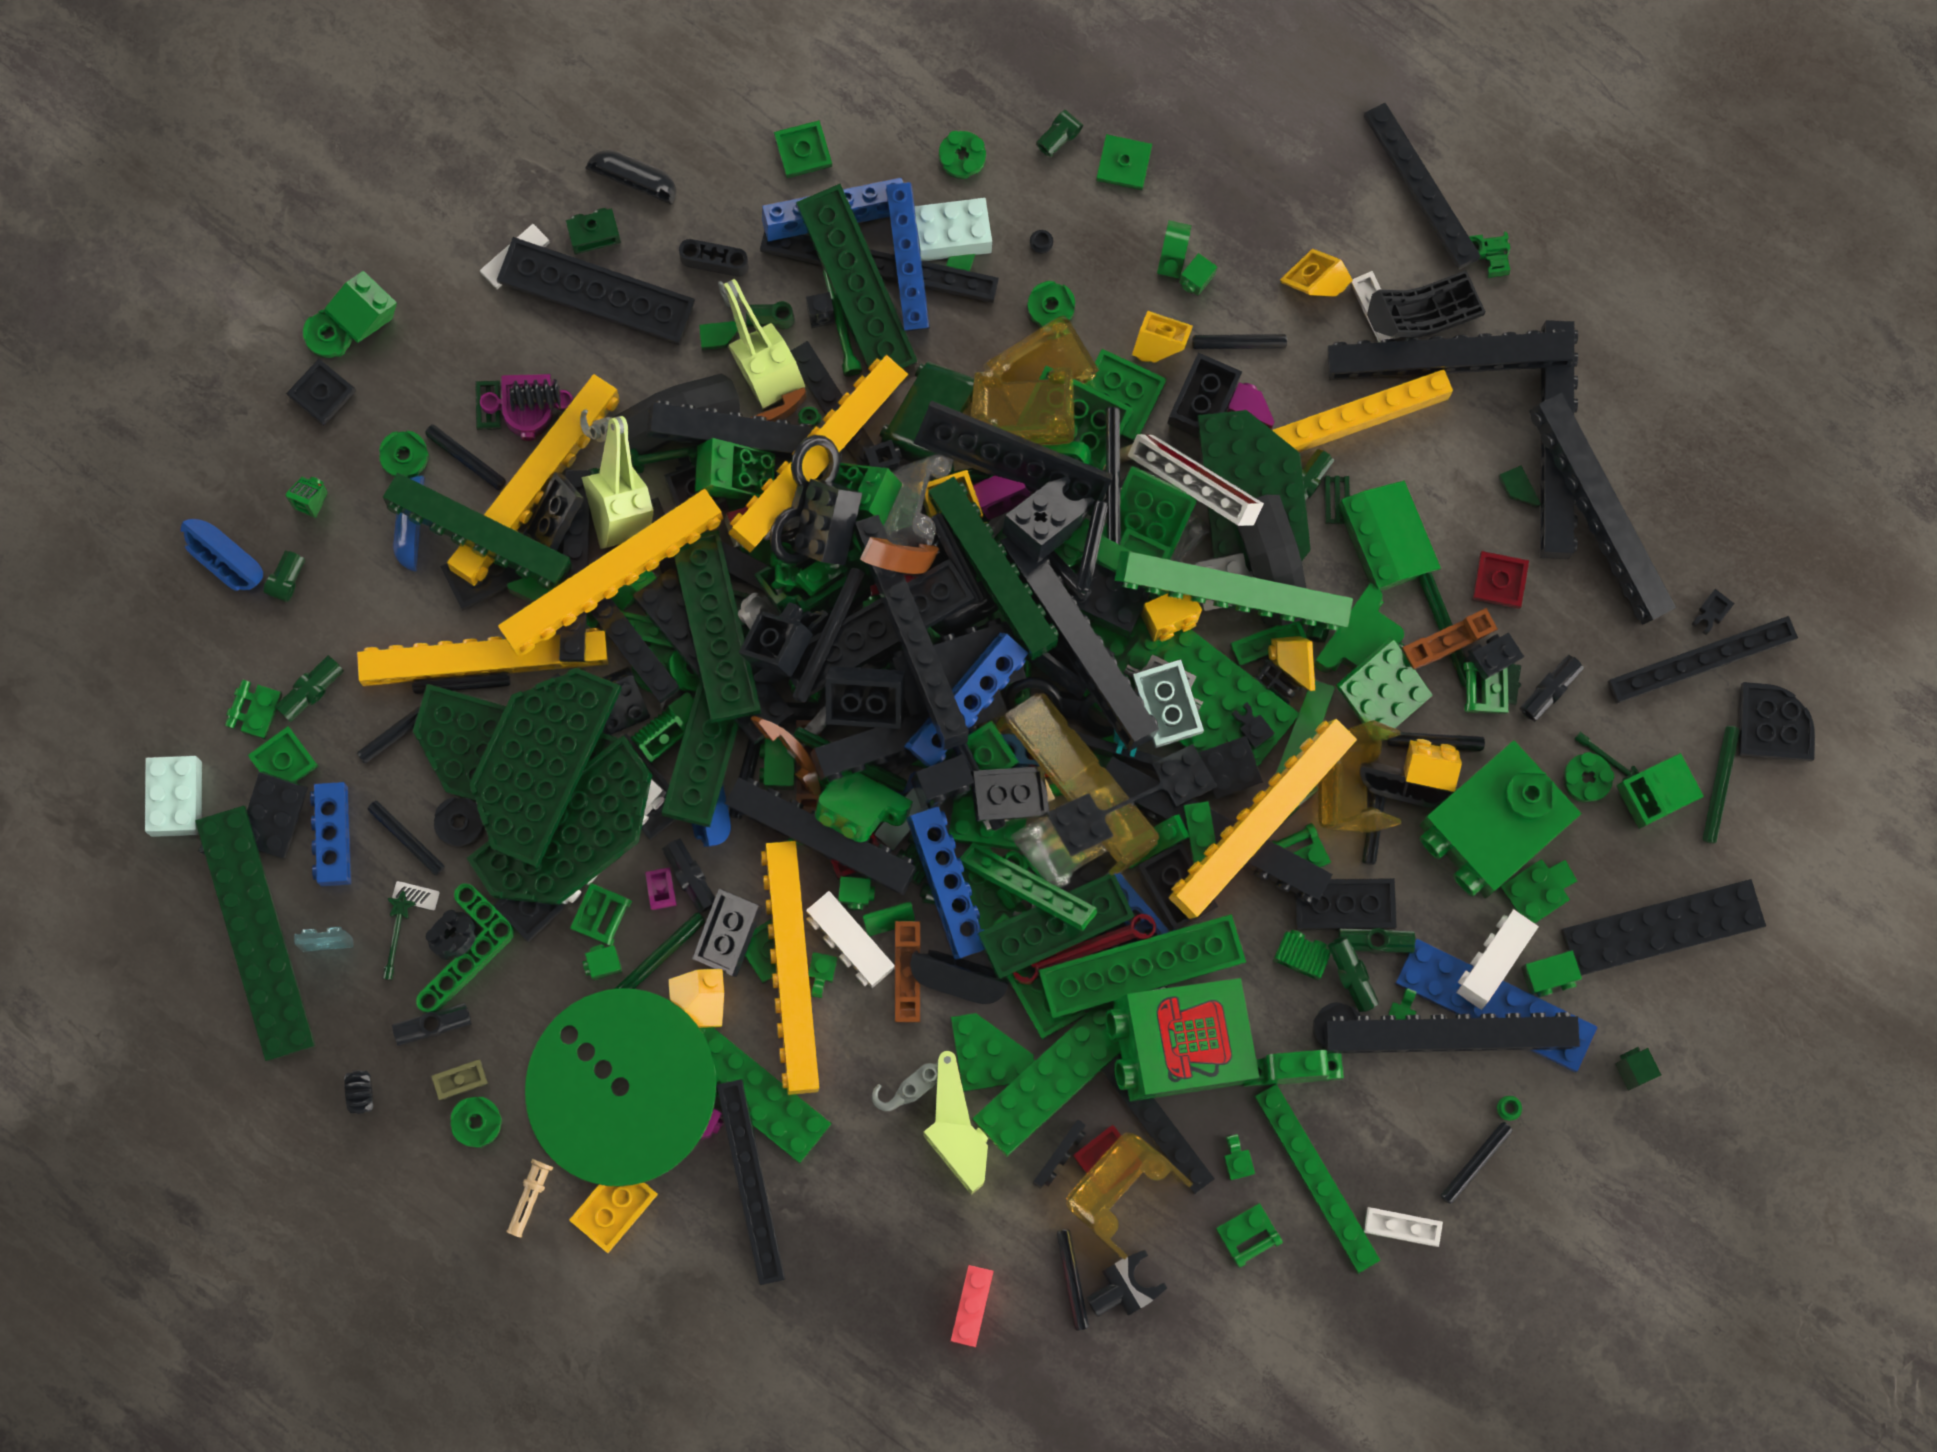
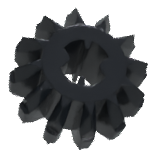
M361 1070L346 1073L344 1089L348 1111L357 1114L371 1111L373 1109V1092L370 1074L368 1071Z

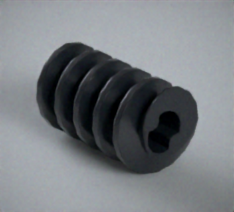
M547 379L543 380L542 386H539L537 380H534L532 387L529 386L527 380H524L522 387L519 386L517 380L514 381L513 387L510 388L511 411H515L517 404L521 411L525 410L526 404H528L531 411H534L536 404H538L540 410H544L546 403L550 410L554 409L555 403L561 409L560 385L557 379H553L551 386H549Z

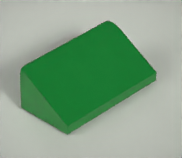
M911 902L885 908L863 916L866 932L870 937L895 930V921H915Z

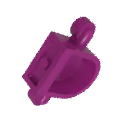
M550 374L501 376L502 398L499 399L495 393L487 392L480 398L481 408L488 414L502 410L509 430L520 436L523 441H533L536 436L544 433L550 426L552 410H550L546 403L544 410H540L538 404H536L534 411H531L528 404H526L525 410L521 411L517 404L515 411L512 412L510 388L513 387V383L516 380L520 387L523 386L524 380H527L530 387H532L534 380H537L539 386H542L544 379H547L549 386H551ZM560 390L561 409L557 403H555L554 408L564 412L573 401V397L570 392Z

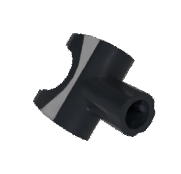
M1146 1250L1123 1258L1102 1271L1109 1284L1086 1297L1097 1317L1119 1304L1123 1306L1129 1316L1152 1302L1167 1289L1165 1283L1157 1287L1144 1288L1136 1282L1134 1270L1140 1263V1260L1148 1256Z

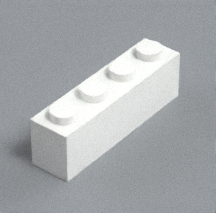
M830 891L806 910L809 916L806 919L815 930L820 928L825 934L823 940L831 949L836 947L840 951L841 955L839 958L848 968L851 965L858 972L855 976L863 986L868 984L873 988L895 969V965Z
M1515 910L1509 916L1504 914L1496 925L1499 928L1496 935L1491 933L1483 944L1487 947L1484 953L1478 952L1470 963L1474 966L1471 972L1466 970L1458 981L1461 987L1456 993L1481 1010L1488 1003L1539 927Z

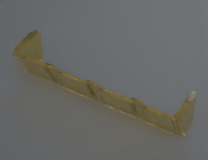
M1036 693L1007 712L996 723L999 732L1007 728L1012 730L1069 802L1090 793L1096 806L1100 810H1107L1129 799L1109 772L1100 766L1096 756L1075 730L1070 729L1067 725V720L1046 694ZM1132 804L1105 816V821L1114 836L1103 841L1102 844L1118 862L1108 872L1113 876L1138 863L1158 844L1159 834L1139 809Z

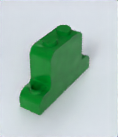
M1371 583L1351 610L1348 627L1338 628V631L1335 632L1315 660V668L1321 672L1328 673L1332 670L1336 671L1339 665L1343 663L1351 670H1354L1389 638L1394 639L1400 649L1404 647L1405 644L1401 642L1404 638L1403 628L1378 611L1384 603L1380 589H1377Z
M851 771L842 773L843 778L833 782H829L828 779L820 781L818 776L819 784L825 790L819 796L815 817L823 825L836 830L847 838L856 842H865L881 822H886L893 826H901L905 823L906 818L909 817L913 804L912 800L860 772L852 774Z
M1327 1050L1269 1054L1262 1059H1256L1257 1066L1261 1071L1260 1078L1244 1083L1243 1087L1343 1080L1342 1054H1327ZM1328 1062L1335 1063V1070H1329Z

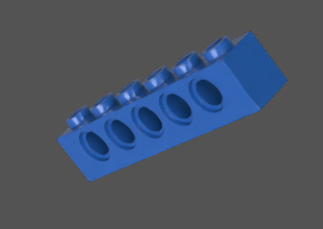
M902 178L843 189L857 223L890 217L886 185L903 183ZM807 197L762 206V223L768 241L808 233L795 204L797 201Z
M907 182L886 185L904 330L928 329L930 326L912 184Z
M999 633L952 689L967 728H970L977 721L978 716L976 715L981 709H986L993 702L994 698L992 696L997 690H1002L1010 681L1008 677L1014 670L1018 671L1026 661L1024 658L1028 655V652L1008 634ZM999 657H1002L1004 660V666L1001 670L996 668V661ZM986 676L988 678V686L982 689L980 687V680ZM970 695L973 702L969 708H966L964 706V699ZM930 716L904 746L928 767L943 762L946 757L945 752L947 751H944L941 742L937 746L932 744V737L937 732Z
M939 806L907 817L906 820L954 959L956 960L984 950L977 935L979 932L984 931V929L980 928L978 922L980 920V913L977 906L972 905L970 899L972 890L969 883L965 882L962 876L964 867L960 858H956L954 852L956 848L955 841L951 834L948 835L945 826L948 822L944 811H940ZM930 828L938 833L937 841H931L928 838L927 832ZM937 852L945 855L946 863L944 865L937 863L935 859ZM945 876L953 878L954 887L952 889L944 885ZM954 899L962 903V911L960 913L955 912L952 908ZM962 923L968 924L971 929L968 937L960 932Z

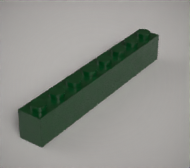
M398 472L383 495L387 505L386 508L397 515L402 513L408 516V519L414 524L428 526L429 530L436 535L442 536L445 534L451 537L450 540L461 547L467 545L473 548L472 551L481 557L487 555L493 558L497 565L503 568L509 566L515 569L519 576L526 579L531 577L537 580V584L545 589H554L563 583L572 567L569 557Z
M953 476L928 490V499L936 512L941 513L945 517L964 556L1021 646L1028 652V657L1032 661L1057 647V637H1059L1055 626L1053 624L1049 625L1045 620L1046 614L1039 603L1035 604L1031 598L1033 593L1028 584H1022L1018 577L1020 573L1013 562H1008L1005 557L1007 552L1001 542L996 543L992 537L994 532L989 523H984L980 518L981 512L974 501L971 503L966 496L968 491L961 481L958 483Z

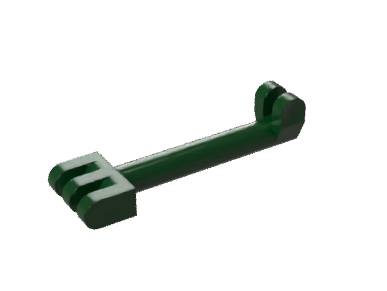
M697 446L639 455L637 449L633 448L630 449L632 467L637 473H643L644 464L685 457L691 458L692 465L696 466Z

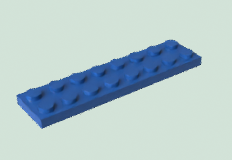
M1419 939L1415 940V952L1408 954L1395 982V985L1403 989L1409 988L1417 992L1416 995L1455 1014H1470L1471 1018H1480V1014L1488 1013L1496 1014V1018H1505V1014L1520 1013L1521 1017H1530L1531 1013H1545L1546 1017H1555V1013L1566 1012L1503 980L1488 1003L1481 1010L1456 993L1461 987V984L1458 983L1459 979L1466 970L1471 972L1474 966ZM1578 1017L1580 1047L1576 1049L1530 1051L1576 1073L1593 1039L1597 1026Z

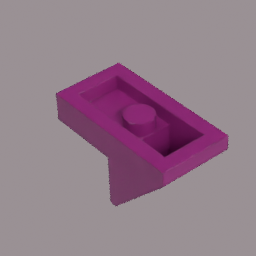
M670 867L645 872L651 910L677 906Z

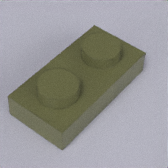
M480 1059L431 1076L440 1101L488 1084Z

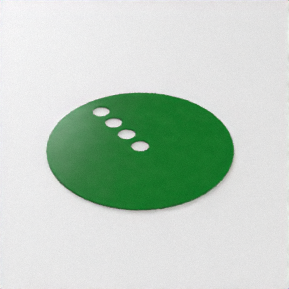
M626 988L610 989L591 994L571 1004L554 1018L539 1038L532 1052L525 1082V1101L531 1127L546 1153L560 1167L582 1180L605 1186H629L647 1182L677 1166L689 1155L703 1136L709 1124L716 1098L717 1083L714 1059L708 1042L698 1025L684 1010L670 1000L648 991ZM566 1026H574L578 1031L577 1040L572 1044H565L561 1040V1031ZM583 1043H590L595 1049V1055L589 1061H582L577 1055L578 1048ZM601 1060H607L612 1066L610 1076L605 1079L598 1078L594 1072L595 1065ZM619 1077L625 1078L629 1083V1090L623 1096H616L611 1089L613 1081Z

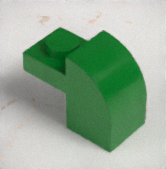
M1168 220L1157 274L1180 279L1192 225Z

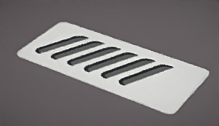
M397 881L392 898L398 899L401 892L405 891L407 901H415V906L435 910L440 892Z

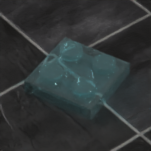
M342 927L327 928V932L317 933L316 929L301 930V934L294 935L295 945L303 952L354 948L353 937L345 930L342 931Z

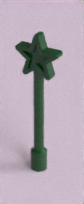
M1581 731L1574 738L1625 774L1627 777H1624L1623 781L1639 773L1635 766L1631 767V771L1592 743L1590 738Z
M405 891L401 892L398 899L388 898V901L394 906L390 916L396 915L388 962L384 967L382 978L384 980H393L395 969L393 964L402 916L408 919V909L416 905L415 901L406 900Z

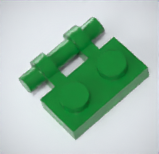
M242 679L239 688L235 689V699L232 707L227 710L226 716L228 718L225 726L234 729L237 721L243 722L240 730L242 733L266 740L277 711L275 706L280 702L283 694L261 685H257L255 693L248 692L251 682ZM245 700L251 702L247 714L240 712Z

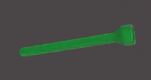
M823 270L845 358L842 364L843 374L847 377L855 376L862 372L861 363L853 354L843 311L826 272Z

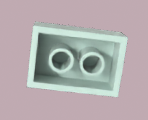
M986 198L915 206L921 261L948 259L950 256L992 253V237Z
M1181 659L1133 674V681L1138 695L1144 701V707L1150 715L1155 717L1158 723L1159 730L1154 739H1152L1155 748L1203 733L1204 729Z
M197 756L146 758L145 832L151 837L199 835L195 820L202 818V761Z

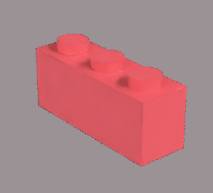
M968 1265L950 1342L976 1347L994 1271Z

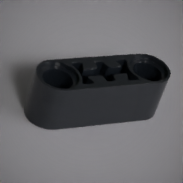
M686 239L679 246L680 260L686 267L736 277L743 276L748 271L747 254L740 248L694 239ZM688 250L696 251V254L692 257L684 255ZM735 259H741L743 261V263L739 266H734L733 264H731V262Z

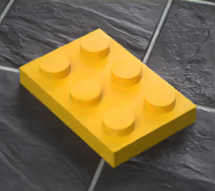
M646 1183L629 1186H605L599 1184L569 1221L609 1254L658 1194Z

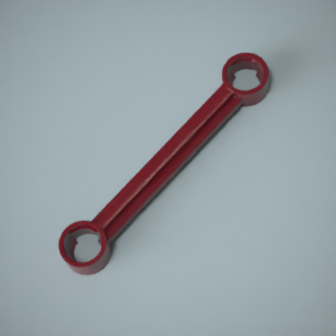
M1147 914L1137 915L1128 926L1076 944L1032 964V967H1035V974L1032 978L1022 977L1017 972L1013 973L1014 977L1021 984H1031L1037 979L1041 969L1089 956L1135 938L1139 941L1151 938L1156 933V923ZM1140 919H1146L1150 924H1153V930L1149 935H1146V933L1141 934L1137 929L1134 930L1135 924Z

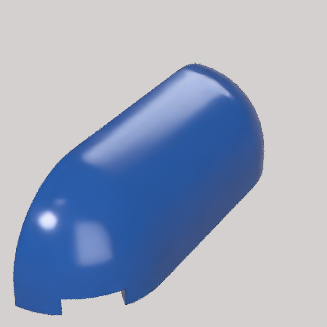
M424 476L410 478L424 485ZM402 513L396 514L393 541L394 555L402 566L416 572L420 526L411 522L408 516Z
M189 519L182 522L181 532H184V538L187 543L185 545L186 550L228 587L235 591L250 590L260 583L263 578V570L258 562L217 527L199 519Z
M723 784L711 827L692 823L696 840L701 839L704 847L723 843L731 831V821L728 807L725 804L726 795Z

